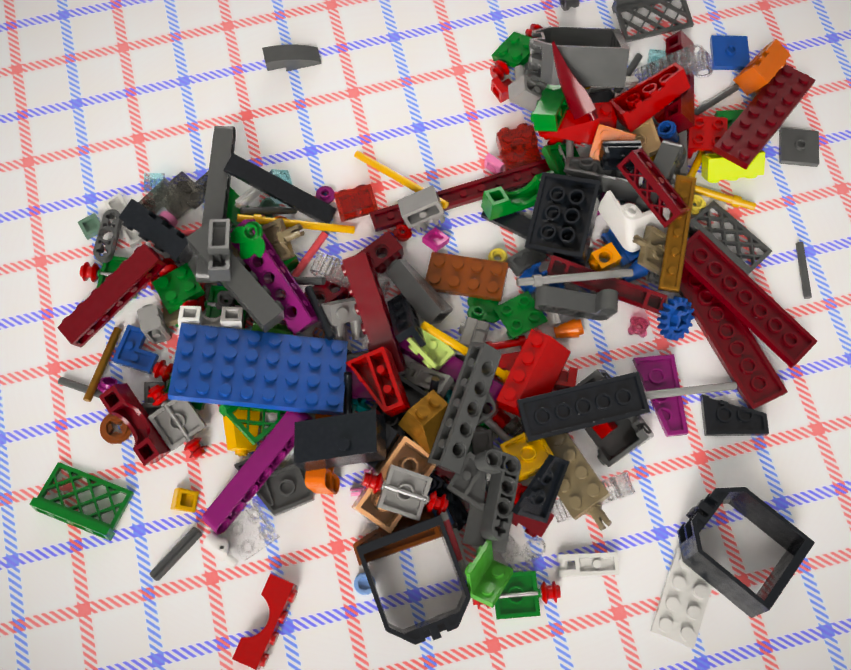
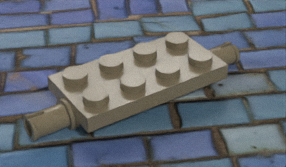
M279 218L262 226L263 233L283 262L295 257L290 241L305 235L304 231L300 232L303 229L301 224L298 223L286 229L283 219ZM231 243L233 255L235 257H240L239 250L235 248ZM261 257L260 262L263 265V258Z
M568 433L545 438L554 456L570 462L559 489L558 497L575 521L583 515H591L601 531L605 530L606 526L604 523L609 527L612 521L609 520L603 511L602 503L611 494Z

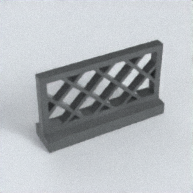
M614 0L611 8L613 14L616 13L622 35L627 43L693 27L694 23L687 1L680 0L682 6L679 9L671 4L673 0ZM656 4H662L666 9L662 13L654 7ZM639 8H645L649 10V13L645 17L637 11ZM668 8L677 13L674 19L665 14ZM628 12L632 14L630 21L623 18L621 13ZM651 12L661 17L658 23L648 18ZM680 14L685 17L687 23L682 24L676 20L678 15ZM634 16L644 21L641 27L631 22ZM662 18L672 23L670 27L665 28L659 24ZM646 22L655 28L653 31L648 32L642 27ZM628 26L637 30V34L628 36Z
M714 200L698 215L690 219L688 238L700 230L747 275L772 252L767 245ZM713 208L719 217L710 216V209ZM698 220L706 221L707 227H703ZM711 221L719 222L720 228H712ZM724 222L733 225V229H725ZM713 233H721L722 240H718ZM726 234H734L735 241H727ZM739 235L747 237L748 242H740ZM727 245L736 246L737 253H733ZM741 247H749L750 254L741 253ZM754 248L761 249L764 254L756 255ZM742 258L751 259L752 266L749 267Z

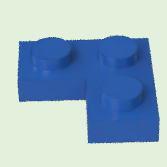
M128 324L112 361L116 364L152 375L154 365L157 363L159 356L156 353L142 349L147 337L140 328Z

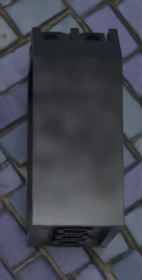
M746 487L715 488L711 494H708L705 499L700 500L696 506L689 510L686 514L689 520L687 523H683L677 531L682 561L750 618L770 611L815 544L811 538ZM721 504L731 505L786 550L757 594L702 550L699 533Z
M441 515L356 547L386 632L416 645L426 641L425 638L430 636L433 641L442 638L440 632L445 630L449 632L459 627L471 596ZM437 526L462 591L461 598L456 609L401 629L388 622L364 554Z

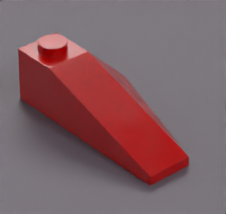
M611 102L593 103L596 108L594 111L598 117L594 121H591L587 114L574 119L571 111L567 110L557 132L538 131V133L543 138L558 141L566 139L574 141V144L586 143L592 146L598 124L616 129L617 116Z

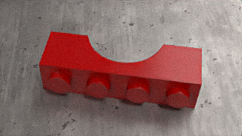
M270 573L261 593L269 606V620L260 633L251 637H241L232 660L255 670H260L261 666H266L270 657L268 650L271 645H275L279 637L277 632L280 623H285L289 613L286 611L290 602H294L298 590H295L297 585Z

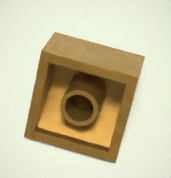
M432 390L412 406L398 424L428 454L431 453L448 403Z

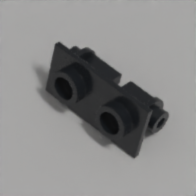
M444 487L436 489L438 497L446 494V499L449 501L447 508L454 521L452 528H457L460 531L467 523L468 513L461 498L444 489Z

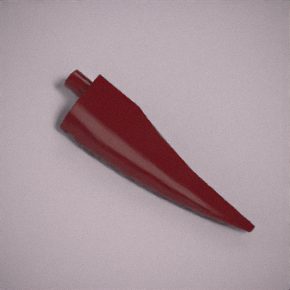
M553 41L552 49L557 76L574 119L587 114L590 120L594 121L598 117L594 111L596 108L591 98L569 69Z

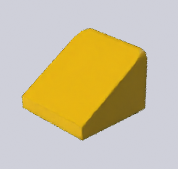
M175 488L170 509L195 513L199 492Z

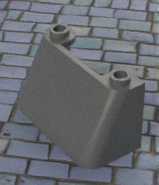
M597 369L576 386L612 377L605 370ZM641 415L614 421L618 427L604 439H601L591 427L585 429L598 447L597 458L602 465L611 467L654 437V433Z

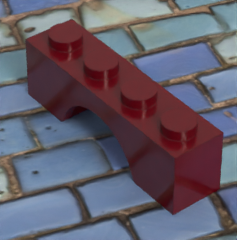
M127 383L114 384L99 396L108 412L120 418L131 430L135 440L133 450L143 466L157 463L171 452Z

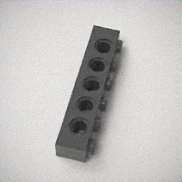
M470 343L427 461L428 463L445 471L460 474L502 352L486 343Z

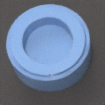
M365 572L358 574L354 580V588L361 595L372 593Z

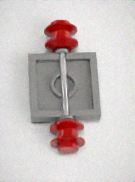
M155 385L149 389L148 392L150 394L147 398H153L155 401L152 405H161V408L148 416L149 420L171 451H174L186 442L184 451L189 450L191 452L189 458L194 457L198 459L206 453L204 449L207 445L202 446L200 444L202 438H194L193 436L206 428V423L191 402L168 401V393L163 391L165 385Z
M392 464L389 466L385 481H383L381 472L375 476L372 469L369 473L365 472L361 485L364 486V491L372 488L373 494H376L382 489L376 505L378 508L419 521L424 504H426L428 512H431L433 509L437 510V515L445 512L448 507L449 501L446 499V494L438 497L437 491H434L428 496L433 479L431 477Z

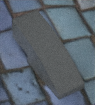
M298 44L262 47L267 71L286 68L287 72L322 64L318 47Z
M209 219L208 274L210 282L231 281L230 219Z

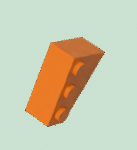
M775 39L766 45L733 81L747 96L753 92L757 94L770 82L778 70L787 64L786 60L790 57V53Z

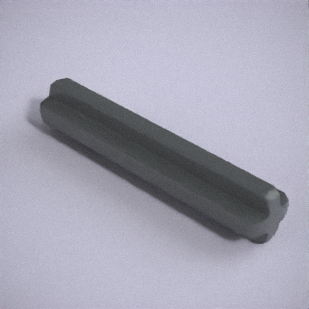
M193 527L149 573L155 581H159L202 536V532L198 528Z

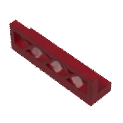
M642 148L632 150L617 165L618 169L664 228L691 210ZM630 160L635 165L634 173L629 172L625 167ZM639 177L646 179V188H641L638 184ZM651 192L657 193L659 204L652 202L650 199ZM663 208H668L673 214L668 220L663 216Z

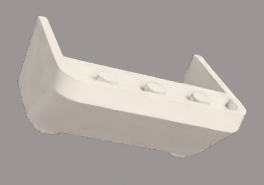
M675 174L673 175L670 182L673 188L675 184ZM611 190L606 192L599 204V213L622 247L628 252L640 250L641 247L633 243L632 240L635 235L643 238L646 226L652 225L667 234L668 227L664 228L651 210L642 213L638 206L632 203H626L621 206ZM663 208V216L668 220L670 210Z

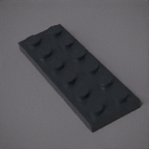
M638 371L516 401L527 443L650 413Z

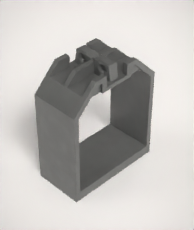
M549 26L532 30V37L537 38H530L529 40L530 55L527 68L530 71H535L531 72V79L550 85H560L552 49V42L554 41L567 66L582 86L625 87L630 48L620 29Z

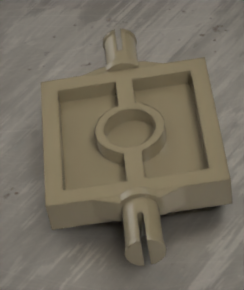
M652 225L646 226L644 237L635 235L632 240L633 243L641 247L637 263L660 276L666 233Z

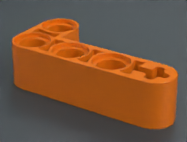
M316 414L315 419L331 417L332 415ZM334 467L306 471L305 485L312 492L334 495L338 493L340 480L334 473Z

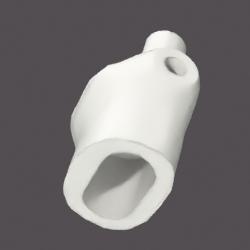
M215 532L209 533L203 541V546L217 560L226 561L235 568L239 560L229 553L227 538L220 537Z

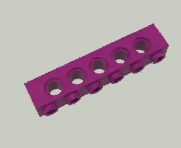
M245 219L236 227L245 226L248 222L255 221V219ZM263 233L262 238L265 242V252L262 256L263 265L260 262L261 257L255 254L250 258L242 260L245 264L249 265L258 277V282L269 289L272 299L274 301L278 300L285 309L283 310L284 320L286 321L287 328L294 334L304 332L318 321V317L311 303ZM231 242L240 252V243ZM272 273L274 275V282L271 279ZM283 290H284L285 293H286V297H285V298H284L283 295H282V291H283ZM293 307L296 308L297 315L294 314Z

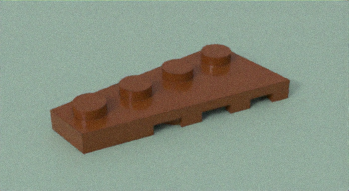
M424 504L419 521L402 516L391 533L434 517L432 511L428 512L426 504ZM436 526L364 555L367 563L439 539L441 535ZM379 527L352 544L359 566L362 563L356 547L390 533L385 532Z

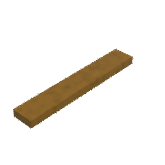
M676 175L674 189L691 210L685 215L678 217L667 228L658 290L678 293L680 290L697 179L695 177Z

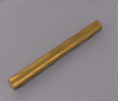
M114 327L84 395L83 400L86 402L92 401L98 383L122 332L121 328Z

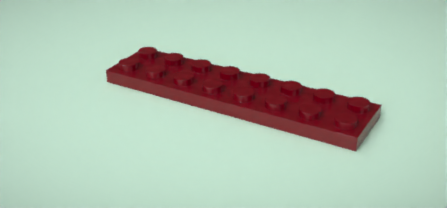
M789 65L779 69L776 75L759 91L714 145L712 151L747 170L812 88L816 79Z
M700 230L687 240L683 266L790 368L794 367L818 341Z
M683 266L678 293L682 298H687L688 302L692 303L690 307L694 309V312L691 313L692 316H695V321L732 382L737 383V390L747 407L756 409L788 393L749 328Z

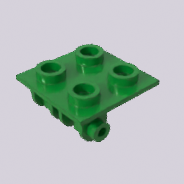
M529 291L493 308L507 329L506 334L509 339H515L531 331V329L548 322L543 312L535 309V300Z

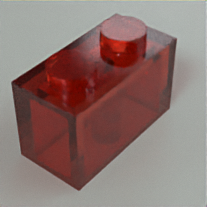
M362 184L349 190L343 189L334 194L341 222L370 215L369 212L378 210L371 184Z

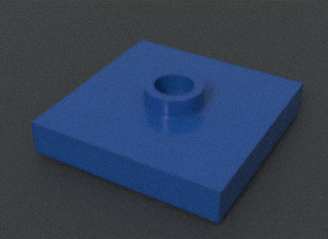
M711 35L712 70H743L749 64L747 36Z

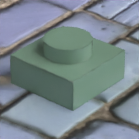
M95 213L77 222L87 240L98 235L101 222Z

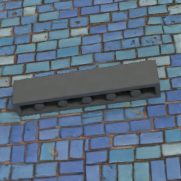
M204 224L187 236L186 239L189 247L208 267L209 226ZM231 248V281L220 282L266 333L284 319L283 310L285 309L278 300L274 301L272 299V294L265 285L261 286L257 282L259 279L253 271L249 272L245 268L244 261L239 256L235 257Z

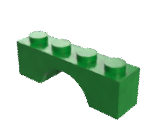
M542 173L535 175L529 184L517 191L507 192L501 186L484 191L481 208L489 221L533 207Z

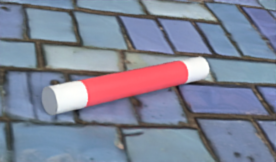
M447 511L442 512L440 515L460 569L464 571L466 565Z

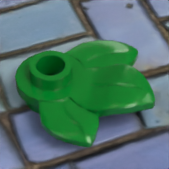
M248 222L245 226H238L231 232V242L240 243L241 259L250 258L254 254L262 257L265 252V242L262 238L263 228L258 222Z
M468 297V317L489 323H495L500 320L493 309L498 306L499 301Z

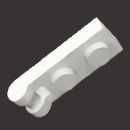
M618 552L556 555L560 570H558L559 578L620 575ZM569 561H574L575 569L568 570Z

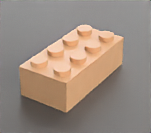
M404 435L398 438L387 454L386 460L382 461L373 475L377 476L381 472L383 481H385L389 466L392 464L429 477L436 466L427 462L430 454ZM368 488L366 491L363 489L351 508L385 532L391 534L403 515L376 507L382 489L376 494H373L372 488Z

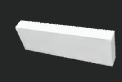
M120 192L103 201L108 210L115 209L120 214L127 206ZM122 225L121 232L131 248L145 241L138 236L139 232L135 229L131 231Z

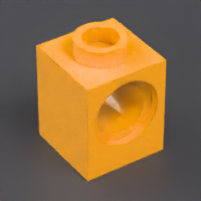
M612 242L592 252L588 261L592 270L609 271L619 265L622 257ZM599 258H605L608 262H602Z

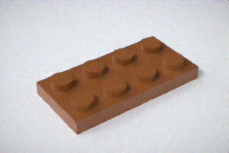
M432 252L425 280L436 292L501 302L509 263Z

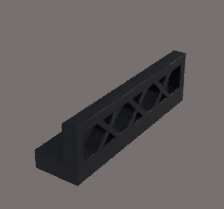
M400 293L387 301L394 335L400 343L412 335L420 347L426 345L423 331L420 328L421 324L418 313L404 295Z

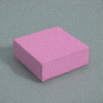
M488 153L485 157L484 167L493 174L503 172L504 163Z

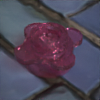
M631 317V325L627 330L630 335H639L641 338L646 337V330L650 322L642 317Z

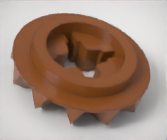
M108 414L100 424L101 437L112 445L122 444L125 440H129V436L132 433L120 418L112 414ZM112 423L118 426L121 425L120 429L122 433H118L117 431L113 433L115 429L113 428Z

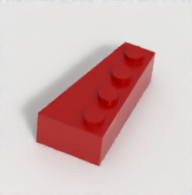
M675 62L611 99L609 102L612 103L617 121L631 133L690 88V84L684 68Z

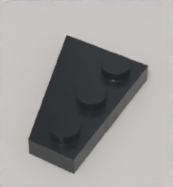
M703 394L700 396L704 436H767L769 434L767 413L744 406H735L727 401L715 400Z
M549 454L511 512L547 523L570 462Z

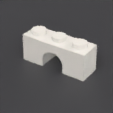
M180 306L178 316L179 332L181 323L244 330L243 307H222L220 317L209 318L202 313L201 306Z

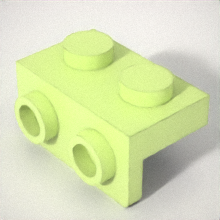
M423 329L426 345L423 347L419 346L414 337H408L406 339L410 343L408 347L416 355L419 353L424 358L422 362L429 369L439 370L456 353L449 345Z

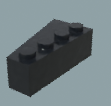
M132 198L118 217L124 221L122 223L123 226L131 231L135 229L139 232L138 236L146 242L149 240L153 242L156 249L162 253L167 252L171 255L169 258L178 264L181 262L188 264L195 254L188 245L187 235Z

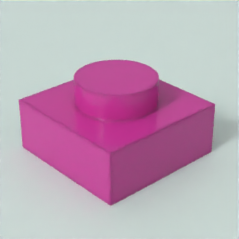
M435 227L422 237V243L433 251L438 252L449 243L450 237Z

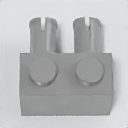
M518 65L514 68L515 81L508 85L509 101L532 112L535 110L537 101L540 100L546 85L531 79V72L526 76V68Z
M433 185L397 200L401 216L409 229L415 227L416 231L421 233L422 230L420 228L423 231L427 230L428 226L425 222L432 219L435 225H440L438 220H440L441 224L445 222L444 209Z
M354 297L320 304L335 334V340L347 341L344 327L347 322H350L352 340L365 338L361 329V316H358L355 311L354 304H356Z

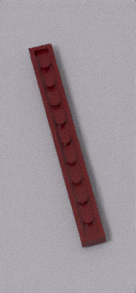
M543 159L441 190L437 193L440 198L449 202L448 207L444 209V211L482 200L484 191L499 186L507 192L525 187L535 175L550 171L546 160ZM398 204L369 212L375 232L405 223Z

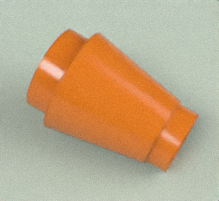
M574 318L557 327H553L556 339L580 337L579 335L584 334L581 319L576 320Z

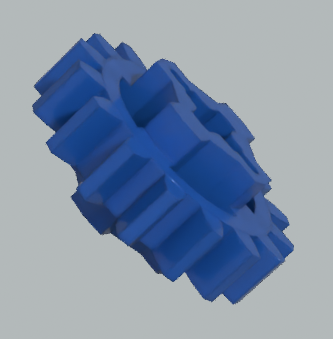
M673 296V299L668 298V304H662L663 310H659L661 317L657 318V321H660L657 328L662 329L660 335H664V338L678 341L679 338H684V333H689L688 328L693 326L691 320L695 316L691 315L694 309L690 308L692 303L688 302L687 298Z

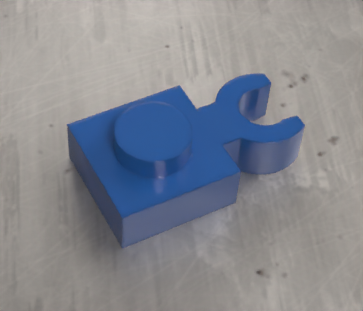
M541 262L526 269L519 278L531 277L537 274L546 276L548 272L547 270L539 271ZM532 285L520 286L524 292L529 291L531 295L535 293L536 287Z

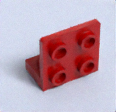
M694 115L695 126L687 129L688 159H691L693 153H696L697 150L713 152L714 145L727 131V118Z

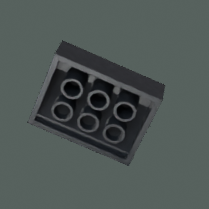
M543 172L524 247L566 260L586 263L603 192L601 181Z

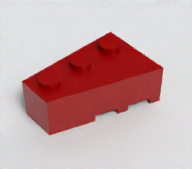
M380 347L346 362L384 413L393 417L410 409L392 353L386 347Z

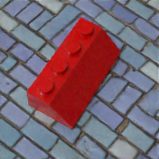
M531 329L496 399L498 408L520 417L516 401L552 392L571 351L553 337Z

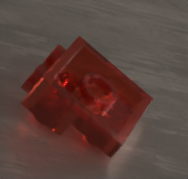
M522 123L515 129L510 130L508 127H504L496 133V143L505 171L542 160L533 125Z

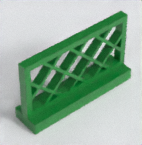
M220 405L219 412L224 417L227 416L253 445L269 434L287 412ZM237 410H247V420L237 419L233 413ZM250 411L262 412V421L250 420ZM265 412L277 413V420L275 422H265ZM249 425L261 426V433L254 437L249 432Z
M58 462L37 498L33 497L29 505L36 512L111 541L115 535L113 531L132 499L134 492ZM61 469L67 471L70 478L58 482L57 476ZM81 478L87 479L88 486L80 489L76 488L74 481ZM72 483L74 491L62 495L60 486ZM101 485L105 486L107 493L95 497L93 488ZM57 489L59 497L51 500L44 498L49 490ZM90 490L92 499L81 503L78 494ZM118 493L126 495L123 502L114 505L113 495ZM75 496L77 505L69 508L66 507L64 499ZM109 497L111 506L99 510L97 501ZM94 503L97 512L90 515L84 514L82 507ZM113 510L115 516L111 524L103 522L101 515Z

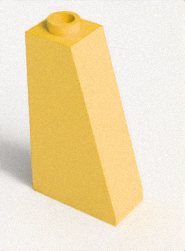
M237 410L233 413L237 419L247 420V410ZM250 411V420L259 421L260 412ZM223 416L227 450L234 451L235 455L247 456L248 453L254 452L257 443L253 445L227 416ZM249 425V432L254 437L258 436L259 426Z

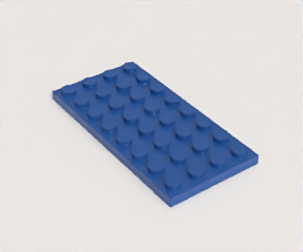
M181 323L168 399L332 416L343 415L344 372H346L348 341Z

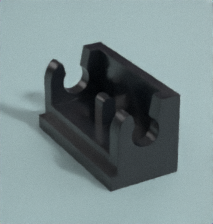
M641 140L602 141L599 159L603 170H619L617 165L632 150L642 148ZM630 160L625 167L627 170H634L635 165Z

